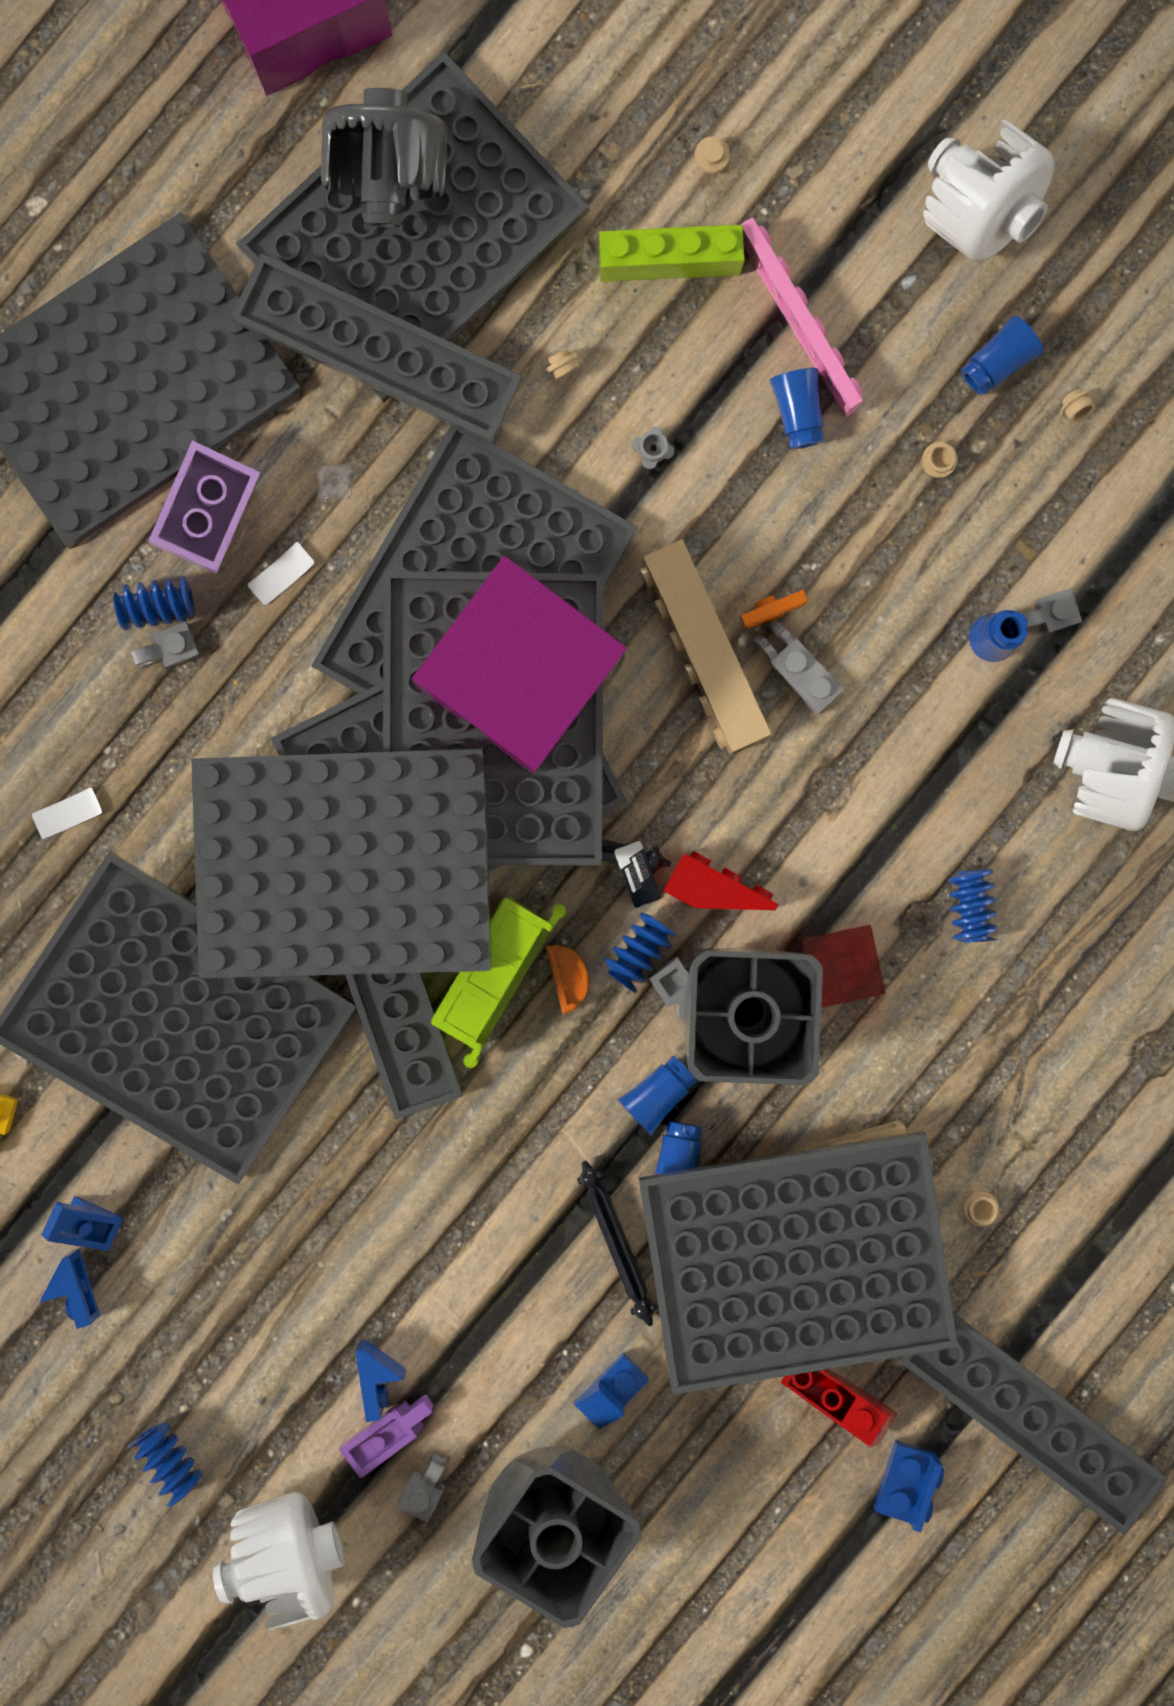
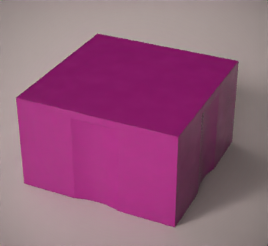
M221 0L227 15L234 23L243 48L266 96L311 75L328 62L349 57L393 36L385 0Z
M503 556L412 677V680L418 689L457 718L478 728L494 746L534 775L627 648L506 556Z

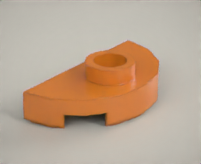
M804 590L776 600L775 596L772 595L756 602V609L740 615V620L744 629H749L752 626L758 627L784 616L783 614L802 607L807 604L808 599Z
M546 945L562 1014L564 1015L576 1009L584 1000L589 988V971L583 958L573 949L562 945Z

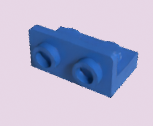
M895 1440L874 1504L875 1511L908 1522L914 1531L921 1533L924 1522L928 1523L933 1513V1502L931 1500L935 1488L939 1489L944 1478V1468L936 1453Z

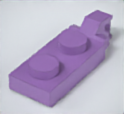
M426 1394L411 1405L406 1400L399 1405L396 1404L385 1412L380 1420L373 1421L343 1443L339 1451L357 1475L362 1478L418 1436L419 1431L424 1428L421 1420L432 1413L434 1404Z

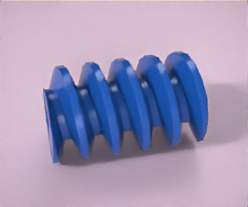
M185 576L180 577L179 587H175L171 578H167L165 589L162 590L157 580H153L151 591L146 590L143 582H138L137 593H133L128 584L123 585L122 595L114 592L113 600L116 617L123 630L131 629L133 623L137 628H143L147 621L151 626H157L161 619L165 624H172L175 616L181 623L188 620L189 614L192 618L195 616L193 594Z
M993 869L956 871L958 875L948 879V883L959 886V889L949 893V897L960 900V903L950 907V911L961 914V918L952 921L951 925L962 928V932L953 935L952 939L964 943L998 940L988 936V934L997 931L998 926L987 922V920L997 916V911L986 908L987 905L996 901V897L985 894L986 891L995 887V883L984 880V877L994 873Z
M642 912L639 917L643 921L644 926L635 924L630 926L636 937L632 938L623 935L622 940L627 948L623 949L616 946L613 948L618 960L607 957L604 960L610 969L608 973L634 993L638 990L632 981L636 980L642 983L646 981L641 969L649 971L655 969L650 958L663 959L664 956L658 947L662 946L670 949L673 945L667 936L678 937L653 916Z
M168 1422L147 1429L135 1438L127 1448L139 1445L140 1449L134 1456V1459L137 1461L147 1457L148 1461L142 1468V1471L156 1470L150 1482L151 1484L164 1482L158 1494L163 1496L171 1493L173 1496L166 1504L167 1507H171L186 1497L196 1487L203 1473L200 1469L190 1471L195 1461L192 1457L182 1459L187 1451L184 1446L173 1448L179 1438L176 1434L165 1436L171 1427Z

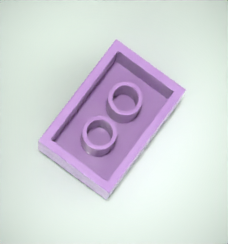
M192 440L149 538V544L217 574L260 472Z

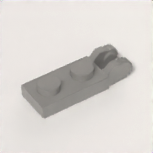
M774 620L769 624L772 633L784 643L786 648L777 654L769 641L759 634L753 639V642L769 659L771 667L815 714H819L844 689L797 638L794 639L781 623Z

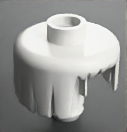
M1000 120L1004 128H1001L1000 136L1007 143L997 141L995 151L1006 162L995 156L988 158L979 150L975 151L967 144L960 147V140L955 138L944 139L933 151L928 162V168L932 177L940 175V178L934 180L931 189L941 202L931 196H927L925 205L929 211L924 210L923 212L925 223L931 230L974 261H982L994 256L1010 243L1012 239L1018 243L1025 241L1039 226L1048 209V204L1042 201L1053 177L1055 164L1053 155L1048 149L1008 120Z
M1110 698L1105 702L1107 705L1102 708V712L1110 716L1100 717L1098 725L1113 732L1101 730L1096 731L1095 734L1084 732L1082 737L1073 734L1074 729L1064 730L1053 763L1060 769L1062 765L1072 767L1073 774L1083 776L1082 784L1085 786L1078 788L1077 797L1072 807L1075 815L1129 831H1137L1146 825L1157 797L1174 802V756H1171L1174 747V716L1121 699Z
M290 1492L236 1512L230 1525L231 1527H238L232 1529L230 1539L231 1541L244 1540L231 1547L232 1557L230 1563L225 1564L221 1560L213 1568L214 1586L220 1602L233 1604L234 1598L238 1596L244 1602L260 1599V1602L263 1603L272 1600L265 1607L267 1615H275L266 1621L265 1629L268 1630L285 1627L309 1619L318 1620L326 1617L331 1612L334 1604L331 1571L345 1565L342 1543L335 1523L330 1522L320 1526L310 1501L299 1492Z

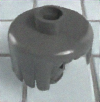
M391 88L364 89V104L336 106L328 110L324 115L321 151L322 185L326 190L329 189L332 193L336 194L339 181L341 194L351 195L354 178L355 195L361 198V203L367 205L366 213H362L366 225L388 228L400 227L404 216L399 215V209L405 206L407 187H410V197L412 200L422 199L424 190H426L427 199H432L435 193L436 198H440L445 193L447 126L435 114L408 108L407 92Z

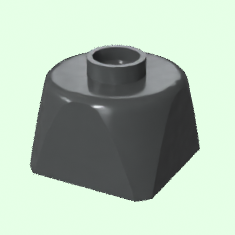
M724 948L704 950L692 961L685 996V1042L688 1070L698 1081L785 1085H808L819 1075L823 966L810 954L767 949ZM755 997L762 1005L763 1013L761 1019L753 1026L739 1025L734 1020L737 1006L743 1000Z
M542 1447L530 1450L508 1463L489 1491L472 1557L474 1572L479 1577L561 1627L577 1626L581 1624L641 1538L639 1522L609 1477L588 1457L565 1447Z

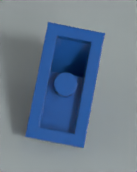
M74 1196L71 1204L56 1202L41 1235L49 1242L108 1251L123 1218L87 1200Z
M79 1248L72 1250L61 1259L39 1302L42 1303L66 1295V1312L68 1317L74 1320L76 1329L91 1325L100 1316Z
M362 1340L359 1342L355 1352L366 1422L380 1420L384 1407L389 1405L386 1384L381 1385V1383L403 1380L407 1370L368 1340Z
M623 1352L574 1402V1405L598 1429H601L625 1415L624 1406L646 1385L649 1378Z

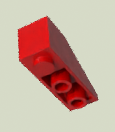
M692 851L690 856L685 853L681 855L662 890L693 908L776 911L779 905L771 900L774 895L773 893L756 884L751 890L740 884L743 877L727 868H723L721 873L709 867L711 860L695 851Z
M830 1369L784 1376L781 1381L784 1386L869 1447L881 1443L898 1414L870 1393Z

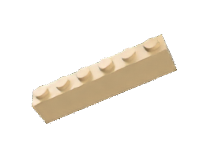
M683 539L644 556L642 561L644 567L639 569L641 577L647 589L654 588L658 600L654 601L656 610L662 621L668 619L673 632L669 633V638L677 653L682 651L688 664L683 666L690 684L694 685L697 683L702 693V697L698 698L704 715L706 717L712 715L717 729L713 730V734L720 749L727 748L728 753L731 754L770 736L769 727Z

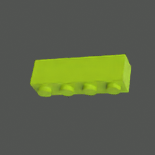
M743 225L599 231L600 282L738 276L741 274L744 264Z

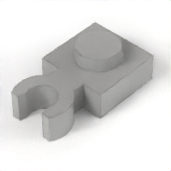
M675 956L648 974L647 978L667 1007L675 1002L677 1003L676 1013L685 1022V996L689 974L679 958Z

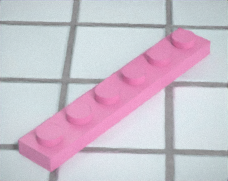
M752 217L740 224L743 225L744 250L814 367L818 368L820 377L844 417H847L857 411L863 402L861 387L853 377H848L843 368L844 360L837 348L830 347L824 337L826 336V330L818 317L813 318L806 307L808 301L803 290L799 286L794 287L788 277L790 272L785 260L781 256L776 257L771 249V239L767 230L762 225L758 227Z

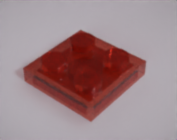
M870 924L800 939L803 954L813 955L823 966L821 1008L886 994Z

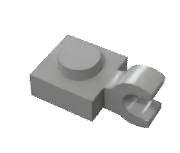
M1072 588L1035 600L1034 603L1037 610L1023 614L1028 620V629L1042 624L1044 634L1082 622Z
M187 622L152 634L156 642L155 645L145 646L131 652L136 665H139L140 668L163 660L165 667L169 669L201 657Z
M434 1453L423 1475L413 1470L398 1499L396 1507L428 1523L444 1492L445 1486L437 1481L444 1470L446 1459Z

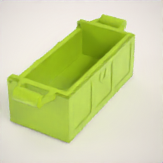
M509 896L503 898L490 920L492 970L459 972L431 1019L432 1025L473 1048L464 1057V1065L466 1067L473 1068L477 1065L479 1053L559 918H563L566 915V907L563 904L554 905L552 909L553 915L550 920Z

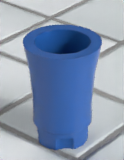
M1012 315L999 332L970 358V362L961 369V372L969 387L982 396L991 388H996L1021 367L1043 355L1044 349L1033 329L1020 317Z
M818 368L798 369L772 377L769 381L777 399L785 436H789L790 450L803 449L823 443L822 428L824 425L819 399Z
M1003 610L998 613H989L981 616L973 623L969 633V642L973 652L979 658L988 662L1005 660L1014 652L1015 648L1025 641L1028 635V620L1020 612ZM1001 628L1005 631L1006 637L1002 634Z
M672 1056L665 1065L661 1064L647 1078L617 1100L652 1135L666 1115L689 1093L687 1089L692 1087L697 1080L675 1056Z
M668 1121L667 1134H663L661 1151L654 1175L698 1168L702 1141L699 1140L702 1127L688 1123Z

